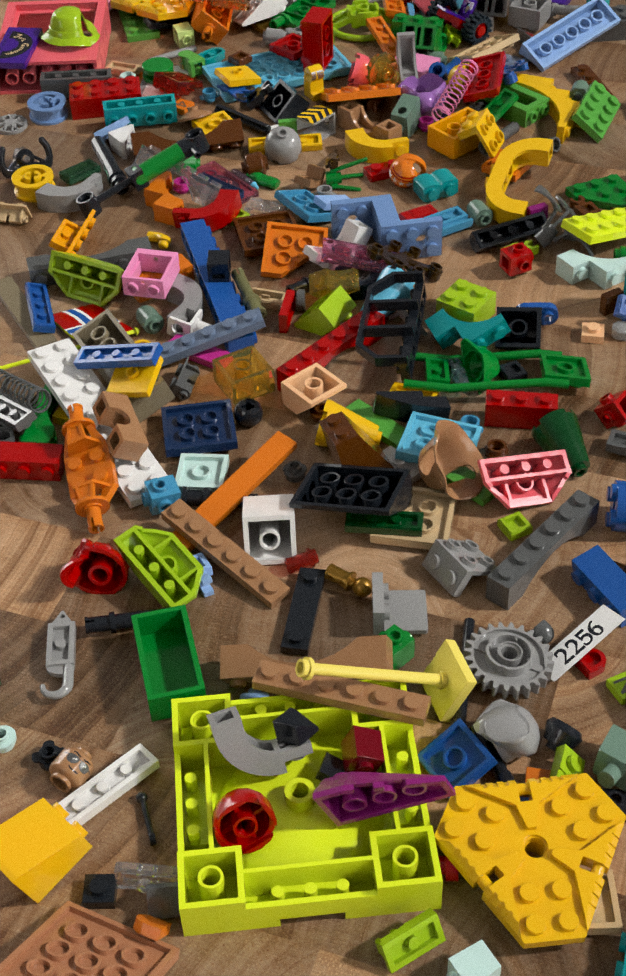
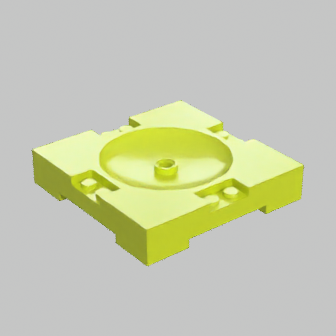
M358 680L407 691L406 683ZM230 693L171 699L178 844V899L184 937L281 926L280 919L345 913V919L426 911L429 908L432 910L441 909L443 879L427 803L337 826L313 800L312 794L321 783L315 777L325 754L328 752L343 760L341 741L353 725L381 731L385 761L376 772L421 774L413 724L283 695L231 700ZM236 706L244 731L248 735L259 740L276 739L272 721L289 708H294L318 726L319 731L309 738L314 753L306 755L301 760L285 762L288 773L274 776L249 774L233 766L221 754L212 735L206 715ZM237 788H249L263 794L271 803L277 819V826L275 825L273 830L274 836L271 841L262 849L248 854L242 853L241 845L220 846L213 830V811L218 801L226 793Z

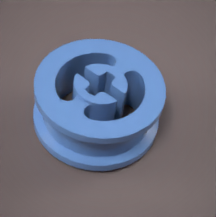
M55 91L40 92L31 96L27 101V106L31 110L29 113L30 120L42 126L63 122L69 115L68 109L65 107L67 103L66 97Z

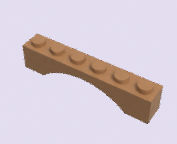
M387 635L359 636L337 653L314 662L393 670V643ZM248 644L220 646V680L229 684L231 688H245L246 683H252L261 659L296 667V663L271 659Z

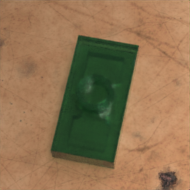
M87 159L60 171L59 178L72 185L79 181H84L95 172H101V166L93 160Z

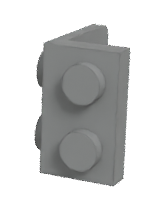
M451 538L448 540L436 539L422 563L426 570L453 597H460L472 576H488L497 567L495 561L481 552L479 545L469 539L454 540Z

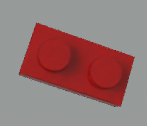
M395 159L363 167V173L371 183L389 179V168Z

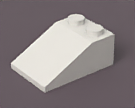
M251 0L233 21L243 27L275 16L278 13L280 14L286 9L288 2L287 0Z

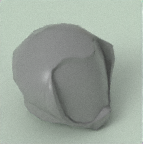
M503 699L496 700L477 718L476 723L473 724L476 733L493 743L505 763L517 757H529L537 752L540 741L539 726L532 714L522 706Z

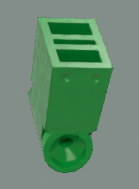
M403 22L402 32L414 31L415 51H446L447 36L445 33H442L437 25Z

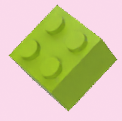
M460 278L436 299V313L444 309L448 315L460 321L480 322L490 319L495 314L496 292Z

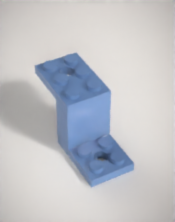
M391 194L330 201L331 236L333 240L339 236L345 220L349 216L355 215L357 216L355 220L361 221L373 229L371 235L376 243L385 246L389 245L390 241L394 239L402 243L398 253L407 252L410 246H415L421 250L419 258L442 255L443 220L441 216L400 220ZM420 235L426 236L422 241L416 240Z

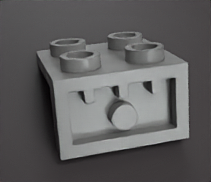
M372 572L373 635H378L384 630L386 631L393 624L402 630L408 631L410 634H427L426 591L389 590L388 583H383V572Z

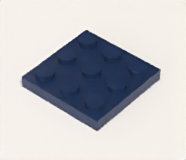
M230 399L161 407L166 458L180 457L181 453L200 454L238 449Z

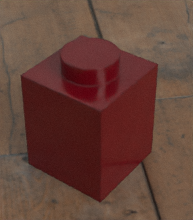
M353 725L341 741L345 772H376L385 761L380 730Z

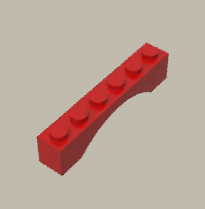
M362 311L276 369L277 390L281 392V382L316 362L325 367L338 354L356 346L355 342ZM370 311L367 326L385 325V315L378 311ZM365 337L363 345L371 346L383 337Z

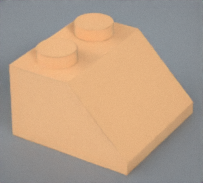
M316 362L281 382L282 404L295 414H299L346 389L347 384Z

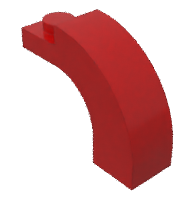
M220 189L216 199L211 204L201 208H173L172 216L175 228H180V223L204 219L206 226H210L211 232L225 227L233 221V218L237 217L241 210L242 202L239 190Z

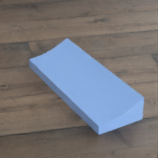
M591 0L522 43L519 54L535 64L541 72H544L618 25L621 19L604 0Z

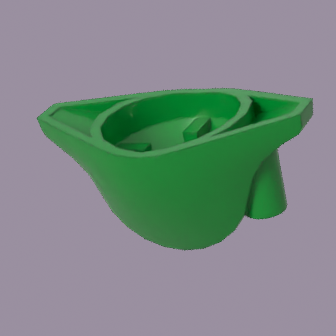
M467 338L460 342L463 369L467 380L470 383L492 381L500 371L497 357L486 346H478Z

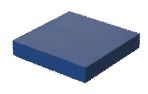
M461 718L418 753V760L429 775H445L453 788L455 786L474 784L498 763Z

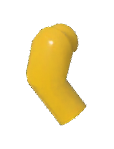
M152 231L147 233L149 241L158 243L159 248L167 249L171 243L169 236Z

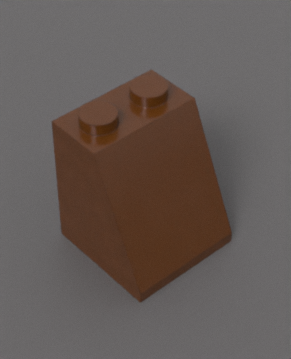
M342 411L331 414L319 421L334 464L394 468L379 445Z

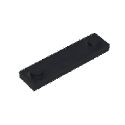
M300 567L280 646L281 653L308 656L325 583L324 576L326 575V570Z

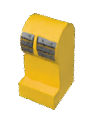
M319 63L304 69V95L313 102L320 100V92H324V70Z

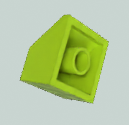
M340 285L316 300L293 324L299 329L323 336L339 327L341 321L345 322L353 315L351 311L357 305Z

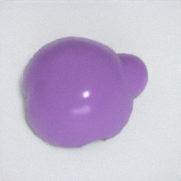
M427 73L418 79L415 76H409L398 85V87H401V95H397L399 100L403 93L420 97L421 115H430L447 85L439 75Z

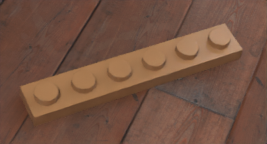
M180 498L161 512L162 520L270 609L274 608L290 594V587Z
M262 659L252 680V688L422 727H424L431 704V696L349 678L314 675L311 680H303L296 675L294 666Z

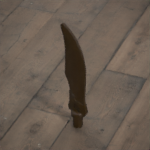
M337 149L323 160L326 169H336L338 167L340 159L338 158L339 154H336Z

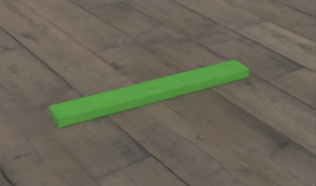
M360 399L345 407L379 425L378 431L383 432L381 441L397 449L405 430L403 426L390 418L373 413V407ZM466 466L459 467L446 476L447 484L464 478L474 479L475 473ZM483 486L480 494L471 498V500L483 507L494 499L495 496Z

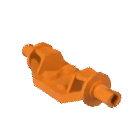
M74 403V411L71 405L67 407L70 420L62 426V434L65 437L64 464L70 499L75 505L77 515L87 518L89 533L98 534V527L101 532L105 529L102 515L110 509V501L119 487L114 458L110 453L106 439L96 430L94 421L84 417L83 406Z

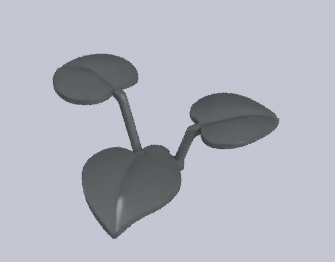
M538 185L534 192H538L548 198L554 211L542 226V229L534 235L537 241L545 248L552 241L556 243L562 238L571 236L587 249L589 256L594 257L590 246L572 233L567 232L556 236L559 232L555 227L568 214H571V216L577 215L560 196L556 194L554 198L545 187ZM562 210L565 211L553 225L550 224L558 211L560 213Z

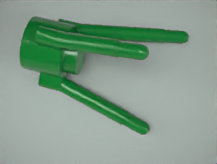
M368 158L358 159L341 165L336 169L326 171V184L332 186V190L361 191L359 187L338 184L342 183V179L362 177L364 173L341 175V172L338 171L365 162Z

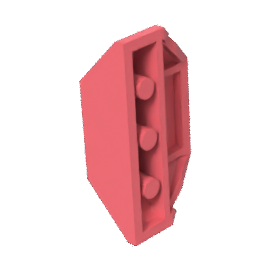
M565 449L477 461L484 486L507 509L551 504L572 473Z

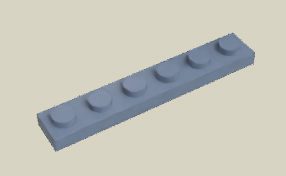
M259 307L235 317L227 318L214 325L206 326L201 330L186 334L170 342L163 343L161 345L163 347L161 357L164 361L161 367L266 327Z

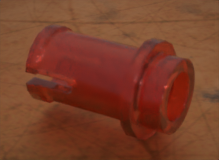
M305 548V552L285 558L284 561L289 574L298 571L300 567L307 568L311 566L314 568L315 564L319 563V558L314 548Z

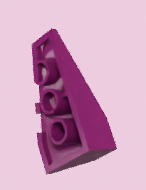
M353 771L348 773L340 772L333 777L323 779L312 793L313 800L337 826L456 795L455 789L445 775Z

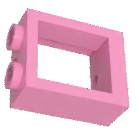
M137 248L121 277L124 295L165 299L180 271L178 252ZM142 271L164 273L161 279L139 277Z

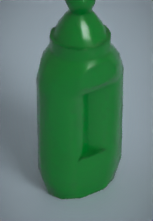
M253 172L250 175L246 173V177H249L258 185L270 189H277L280 185L278 178L260 172Z

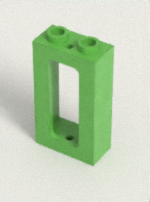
M502 79L500 92L505 87L519 96V99L505 112L502 118L511 122L514 121V123L517 122L520 126L526 128L548 115L550 98L515 83L504 85ZM495 97L479 99L476 103L481 101L490 103Z

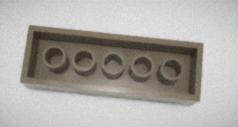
M106 309L72 333L80 347L135 343L109 309ZM98 368L97 370L109 385L115 368ZM158 374L150 397L128 398L139 423H141L176 397L164 379Z

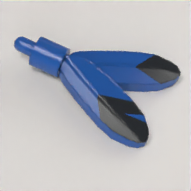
M225 84L216 86L220 91L228 92L240 102H247V97L244 93H251L255 90L253 86L229 87Z

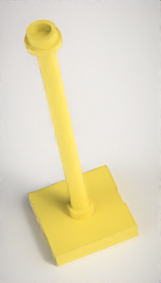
M445 639L424 672L315 663L311 657L299 659L295 667L296 675L303 680H311L314 675L422 684L427 696H431V704L439 720L444 722H450L477 684L455 640Z

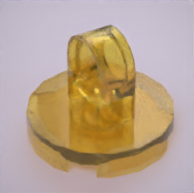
M383 51L384 53L375 54L366 67L368 70L366 79L371 85L376 86V83L385 82L396 84L400 79V73L396 70L397 60L386 51Z

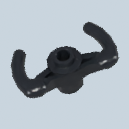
M44 137L39 138V143L43 146L46 153L45 159L35 156L32 151L22 146L14 150L13 161L8 168L6 167L4 157L6 149L1 146L0 171L4 177L11 178L17 169L27 165L40 164L52 167L53 153L47 140Z

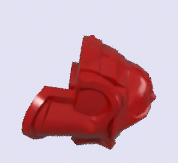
M83 538L80 541V545L74 550L73 556L70 557V561L61 568L59 576L62 583L72 589L77 587L90 594H115L121 591L129 580L130 566L119 551L110 543L97 541L93 543L90 539Z

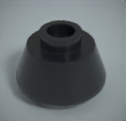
M555 717L546 720L543 738L548 740L545 746L556 752V748L564 744L573 750L582 743V733Z

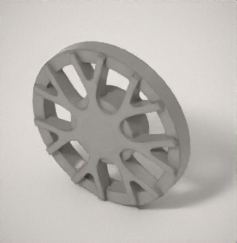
M8 114L0 117V134L2 135L21 133L28 126L27 119L22 115Z

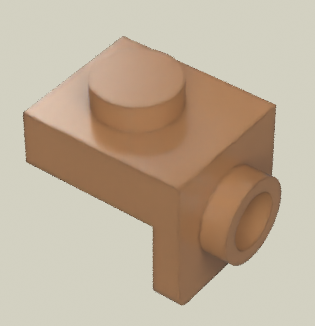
M308 164L306 175H295L293 183L299 184L301 189L311 191L312 188H317L323 184L326 170L325 168Z

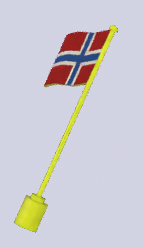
M89 304L55 313L53 316L55 324L67 335L75 339L72 333L101 314L105 309L95 304ZM117 320L128 335L135 334L137 336L140 333L137 327L133 329ZM80 345L75 346L77 349H81ZM24 359L0 366V369L5 370L30 363V360Z

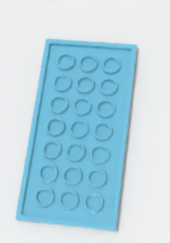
M334 45V57L324 71L323 80L347 76L352 64ZM267 51L251 55L252 62L246 64V66L261 77L260 85H251L255 89L261 87L267 80L273 84L272 87L274 88L280 78L294 88L304 85L301 57L296 61H291L286 57ZM226 60L202 66V73L220 94L225 103L235 102L236 99L228 92L220 91L216 87L225 83L214 73L215 68L236 65Z

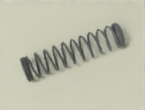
M0 369V375L4 374L0 377V381L5 377L0 388L1 395L33 410L34 413L39 414L47 411L51 405V395L46 389ZM39 391H40V392H41V399H40L39 403H38L37 405L31 407V405H33V404L37 401V399H38V397H39ZM35 392H37L36 399L32 403H30V401L34 397ZM43 392H44L45 395H46V400H45L44 404H43L41 407H39V408H37V409H34V408H36L37 406H39L40 403L42 402V400H43Z

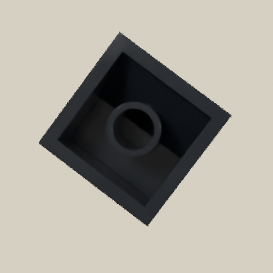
M280 78L273 91L269 93L259 108L274 123L278 124L279 119H297V115L307 110L310 102Z
M497 307V315L502 314L511 332L495 341V349H541L542 307Z

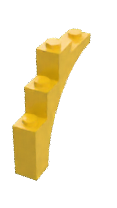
M516 73L518 81L515 84L550 98L548 114L557 125L556 137L563 144L566 137L569 138L571 129H574V127L580 128L571 119L580 101H574L572 98H569L570 90L556 88L552 78Z

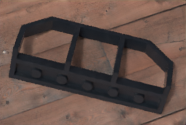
M423 271L391 272L368 286L355 342L357 353L374 366H396L397 374L401 375L402 383L404 379L412 380L427 299ZM415 282L414 289L410 291V299L373 300L376 294L395 283ZM408 310L409 316L405 317V324L367 326L370 311ZM402 336L403 346L399 347L398 355H377L363 345L365 337Z

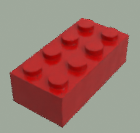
M127 76L119 79L109 78L108 80L95 79L90 82L76 81L69 84V100L73 120L104 117L102 101L142 97L139 76Z

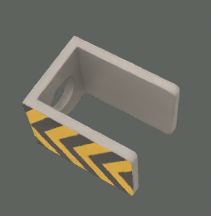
M317 104L297 115L298 120L312 125V127L299 134L321 133V138L324 140L336 133L335 111ZM329 118V124L326 123L324 120Z

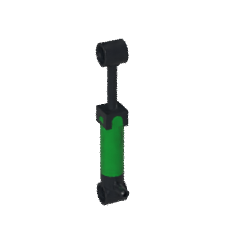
M202 128L191 129L185 134V138L139 165L135 162L126 167L124 171L128 178L98 196H95L92 191L79 195L76 203L84 217L87 219L92 209L96 210L93 218L97 217L102 212L100 203L130 185L139 192L150 185L149 181L191 156L199 159L210 148Z

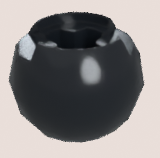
M246 398L236 404L234 417L237 423L250 428L261 422L263 409L261 404L255 399Z

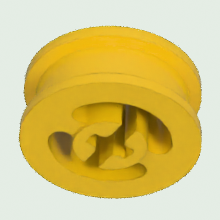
M40 164L27 165L17 169L11 177L12 184L15 186L14 194L16 198L24 202H37L35 192L46 183L56 185L53 181L54 174L52 169Z

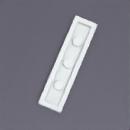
M139 743L59 802L70 814L66 820L70 824L76 820L82 826L160 767L159 760Z

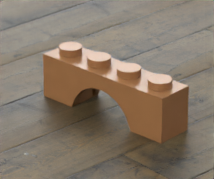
M348 100L337 106L338 126L345 130L363 128L368 136L379 140L402 137L401 124L387 119L375 125L367 117L363 105L353 100Z

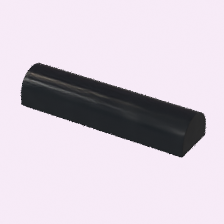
M542 211L472 231L470 234V245L473 251L478 253L533 237L542 229L547 218Z

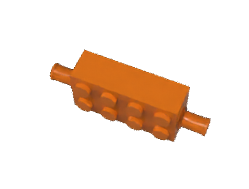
M196 0L190 25L196 32L202 34V39L204 40L205 38V42L218 45L228 33L234 1Z

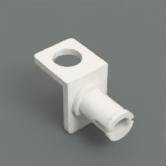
M199 309L190 323L169 316L167 334L175 336L178 333L184 336L212 324L202 321L203 310ZM173 324L180 325L183 329V332L179 333L175 331L173 328Z

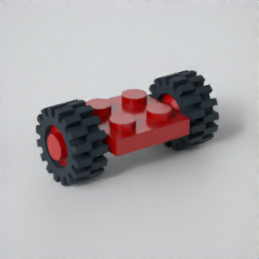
M432 0L430 2L432 5L428 6L430 10L427 11V17L437 16L444 19V27L447 23L462 31L461 36L466 42L476 45L486 40V37L489 38L490 35L488 33L492 31L490 29L492 21L488 16L479 12H473L464 21L437 7V4L455 11L457 10V4L454 0Z

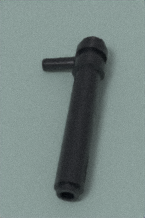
M95 136L91 140V146L107 175L110 187H113L127 179V177L119 168L104 138ZM129 187L125 188L117 194H126L129 190Z

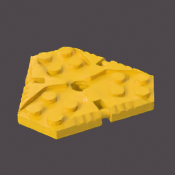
M111 0L110 3L111 8L132 14L136 12V15L162 21L188 17L194 10L196 0Z
M587 773L561 775V777L551 776L550 778L541 777L539 779L531 778L527 779L526 783H516L515 780L507 782L455 786L456 795L450 797L434 834L436 845L472 888L478 885L482 889L481 899L523 949L583 943L605 882L602 878L603 874L607 875L626 820L624 812ZM528 795L529 801L520 802L519 796ZM527 852L537 853L540 857H530ZM580 864L591 868V871L580 868ZM495 873L499 879L493 883L489 876Z

